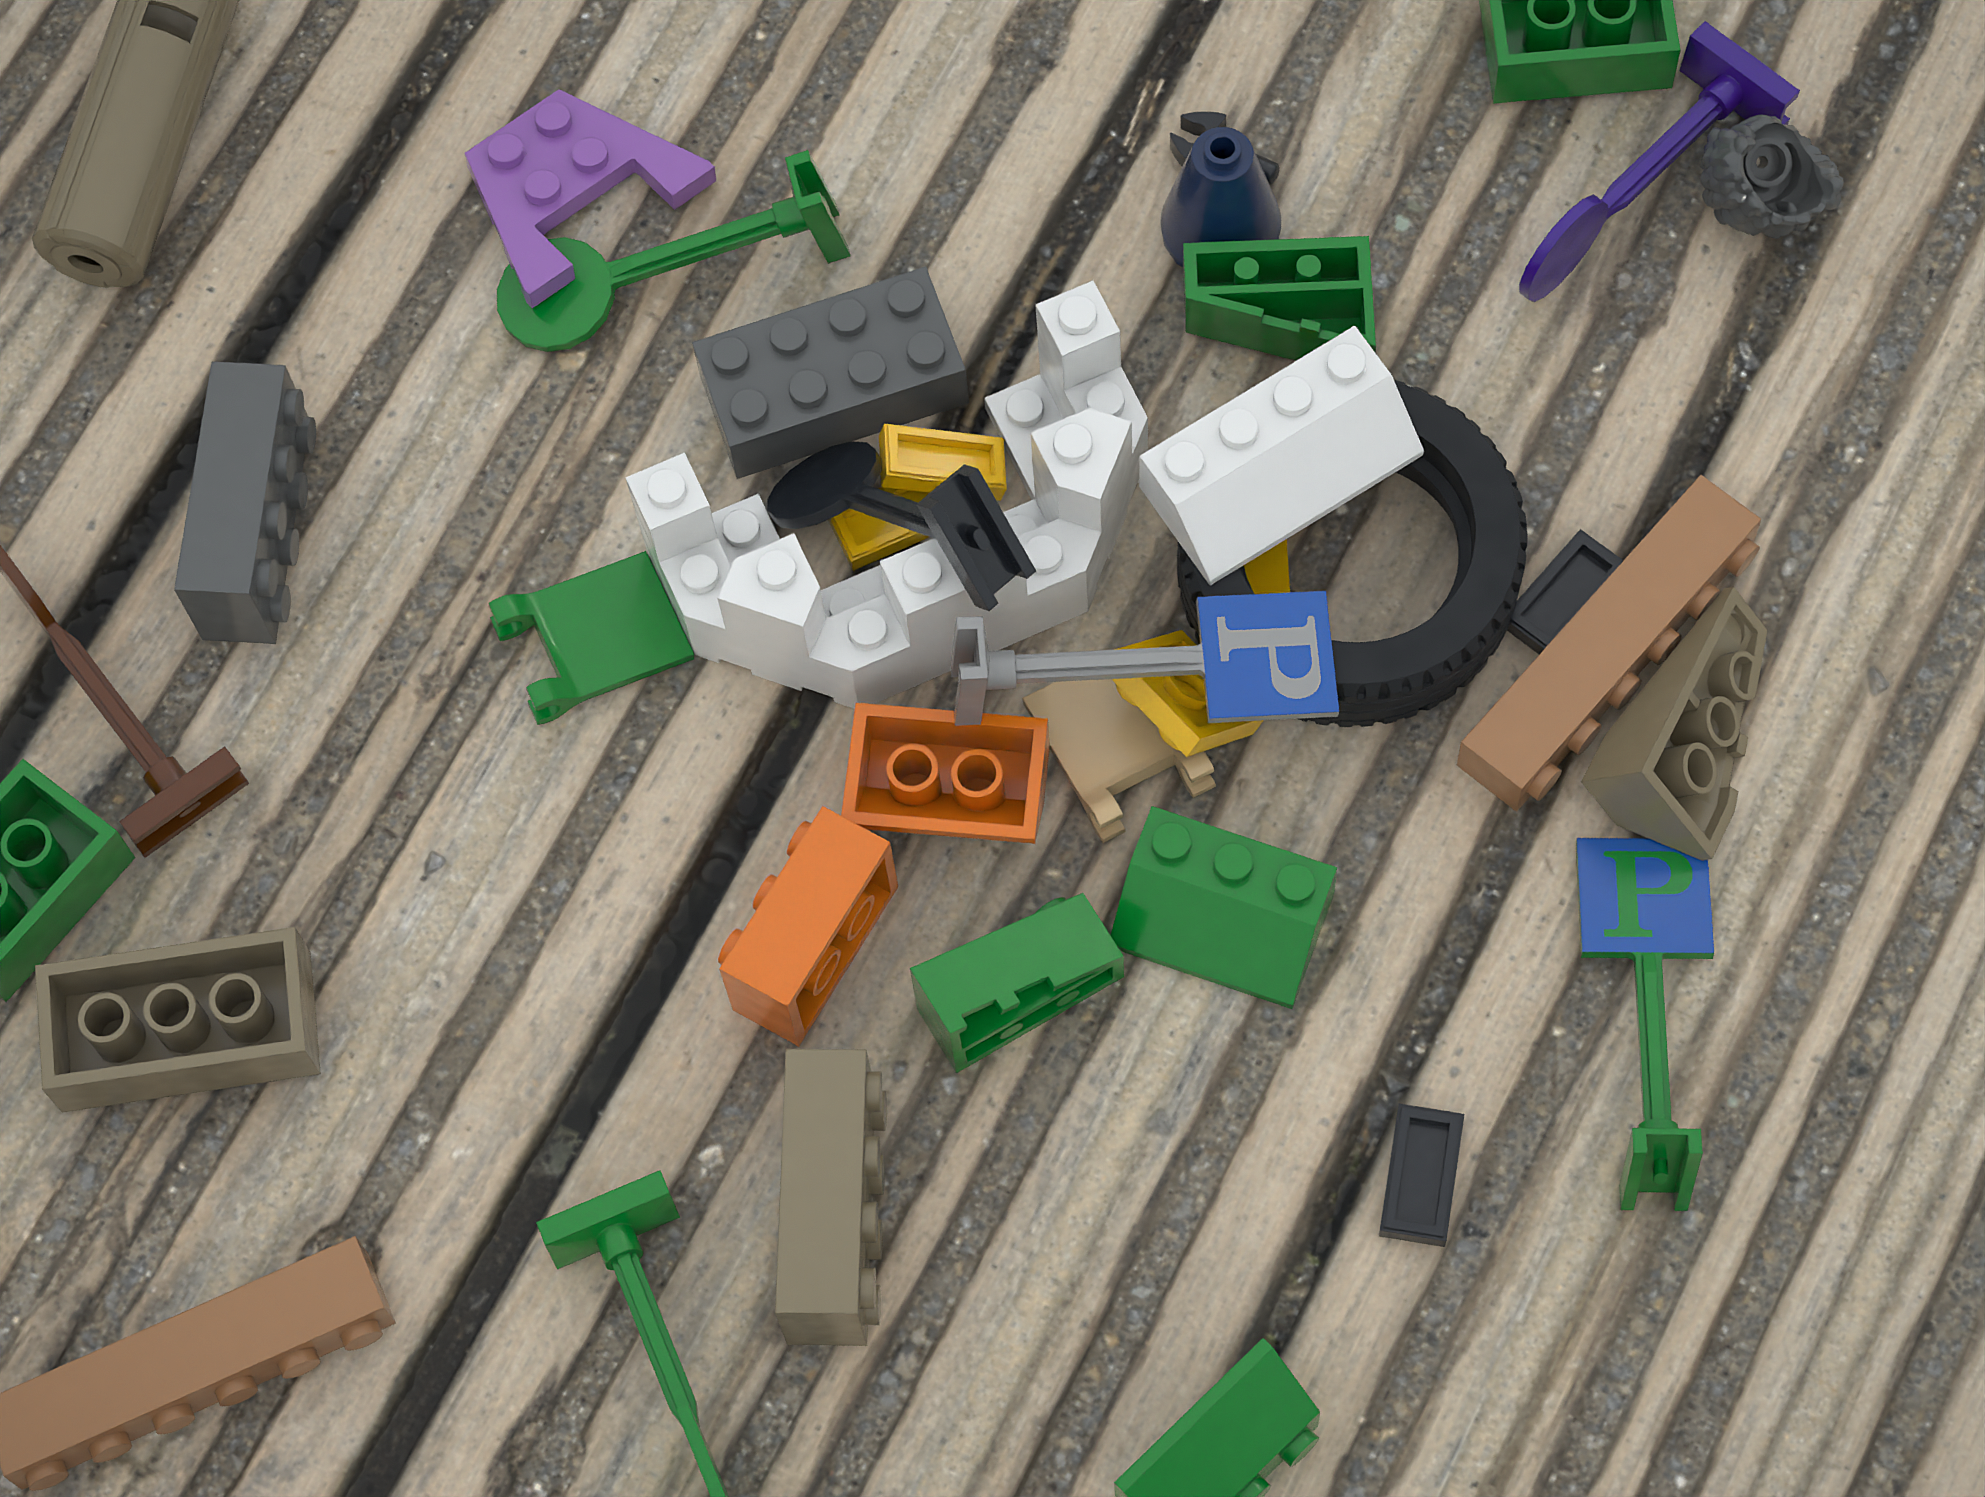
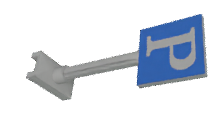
M1326 591L1197 597L1196 606L1200 644L1197 646L1015 655L1014 650H988L983 616L956 617L950 665L951 677H958L954 710L955 726L981 724L986 690L1016 689V684L1181 675H1200L1203 677L1208 723L1338 717L1339 704Z

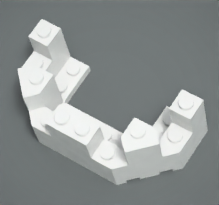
M1094 281L1036 304L1040 374L984 398L985 409L999 437L1004 439V447L1031 498V501L1003 513L1036 569V572L1028 579L1016 575L997 591L994 596L999 604L990 611L974 605L938 541L934 538L881 560L879 566L820 590V586L795 534L779 538L759 494L711 513L710 505L685 453L625 477L647 553L694 655L717 663L724 660L751 669L752 675L800 691L804 687L834 698L835 703L855 709V703L875 704L951 671L950 665L956 617L983 616L988 650L998 651L1088 612L1097 590V582L1107 558H1110L1126 518L1127 507L1135 487L1139 483V456L1148 451V417L1121 367L1120 330Z

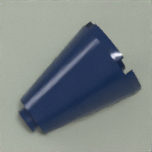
M1216 127L1205 131L1196 139L1163 205L1161 231L1164 246L1176 264L1183 267V243L1279 239L1281 212L1278 202L1251 142L1243 133L1236 129Z

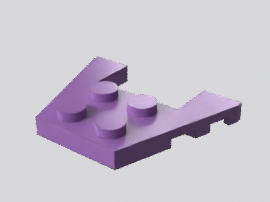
M557 90L465 152L470 174L490 220L495 225L510 266L516 273L523 296L531 308H534L575 279L573 264L544 234L627 177L637 173L674 210L716 182L715 166L708 160L562 90Z

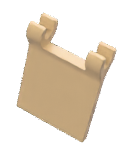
M1112 679L1054 682L1022 698L1023 704L1031 717L1048 718L1050 750L1080 799L1102 843L1126 832L1120 821L1123 818V813L1113 796L1174 765L1193 798L1216 787V783L1210 775L1214 772V767L1206 753L1203 751L1186 757L1181 751L1169 746L1160 736L1159 728L1137 706L1130 704L1121 697Z

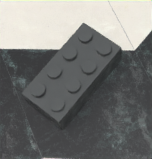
M926 266L692 342L699 374L737 479L818 453L834 445L855 441L879 433L884 423L904 425L969 403L966 369Z
M211 362L174 591L202 640L276 644L279 622L286 623L289 618L291 595L289 586L285 585L288 565L295 566L299 555L298 530L294 528L296 510L304 509L307 502L308 480L306 473L302 471L305 453L312 454L315 449L316 422L314 417H308L304 408L303 392L301 389L295 388L286 365Z

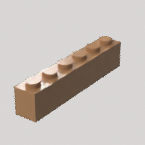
M1700 475L1461 741L1457 766L1516 812L1530 796L1537 801L1541 800L1560 777L1562 770L1557 766L1571 750L1580 755L1590 746L1602 728V725L1597 722L1611 705L1620 710L1629 702L1641 685L1642 680L1637 677L1650 661L1660 665L1668 658L1681 639L1682 635L1677 632L1690 616L1698 621L1720 594L1721 590L1717 586L1730 572L1738 577L1750 565L1760 549V546L1754 543L1761 518L1707 478Z
M356 1236L351 1237L1 1392L0 1467L3 1476L21 1490L28 1487L31 1491L50 1488L64 1481L69 1476L68 1469L91 1459L96 1463L115 1459L132 1448L131 1441L153 1431H156L157 1434H168L178 1431L191 1424L195 1420L194 1413L216 1403H219L220 1406L238 1404L255 1395L258 1391L257 1385L279 1375L286 1379L301 1376L312 1371L320 1364L319 1357L342 1347L347 1351H352L376 1342L383 1335L382 1329L394 1325L396 1322L367 1251Z

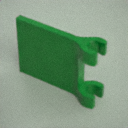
M646 551L536 592L504 595L489 602V608L493 614L490 620L499 641L517 637L534 625L557 675L556 678L541 679L526 687L530 697L528 705L537 725L559 718L574 706L588 699L694 660V652Z

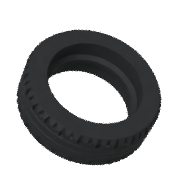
M1394 380L1424 452L1423 456L1395 473L1406 477L1427 491L1440 504L1452 521L1458 543L1456 577L1442 606L1429 620L1403 634L1377 641L1342 642L1331 640L1339 704L1338 717L1300 718L1298 720L1305 722L1309 720L1326 726L1330 723H1335L1339 727H1352L1353 725L1368 727L1373 726L1375 722L1388 724L1397 722L1398 719L1416 716L1418 710L1428 711L1443 700L1446 701L1455 695L1457 687H1465L1473 680L1475 675L1480 673L1486 666L1488 657L1494 655L1498 649L1514 612L1527 557L1525 550L1528 544L1526 514L1522 510L1523 500L1517 488L1515 477L1511 471L1506 469L1507 461L1502 453L1498 452L1494 442L1489 436L1483 435L1480 432L1481 428L1473 420L1466 418L1465 414L1458 408L1447 405L1444 399L1436 395H1429L1426 390L1419 387L1407 386L1401 381ZM1178 542L1177 579L1178 587L1181 589L1180 598L1189 626L1196 630L1195 638L1200 644L1196 606L1197 597L1254 594L1247 579L1244 565L1210 586Z

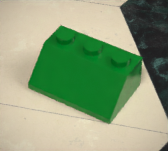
M1151 806L1129 864L1111 937L1121 952L1293 1009L1334 896L1337 867Z
M1262 1338L1114 1482L1115 1497H1264L1271 1487L1265 1478L1283 1461L1290 1467L1296 1465L1318 1442L1319 1437L1313 1431L1318 1427L1320 1411L1275 1349Z

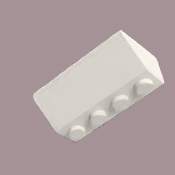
M1353 326L1139 456V487L1211 586L1423 456L1424 449L1391 373L1356 326Z

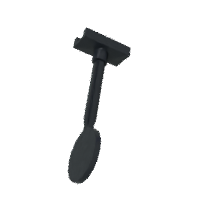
M851 441L828 447L809 456L790 469L774 486L767 499V511L772 520L781 528L800 529L817 525L839 515L847 509H852L936 539L974 605L987 611L992 610L999 604L994 594L1016 575L1028 579L1036 572L979 469L965 464L920 502H915L874 488L873 486L882 471L881 458L876 449L867 442Z

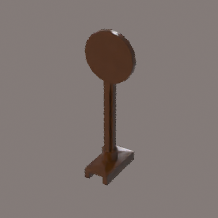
M0 545L1 574L36 621L50 636L59 659L146 772L143 780L155 796L119 821L144 858H146L243 789L249 782L240 771V765L225 746L188 773H186L175 757H166L81 643L58 625L40 597Z

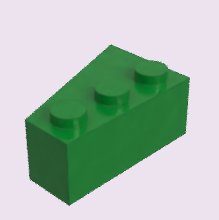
M1369 236L1183 243L1186 333L1297 361L1351 327L1356 326L1373 351L1376 352Z
M1080 893L1067 900L1065 897L1054 899L1043 905L1035 914L911 967L910 973L917 1010L955 1072L958 1073L1123 978L1124 956L1084 893Z

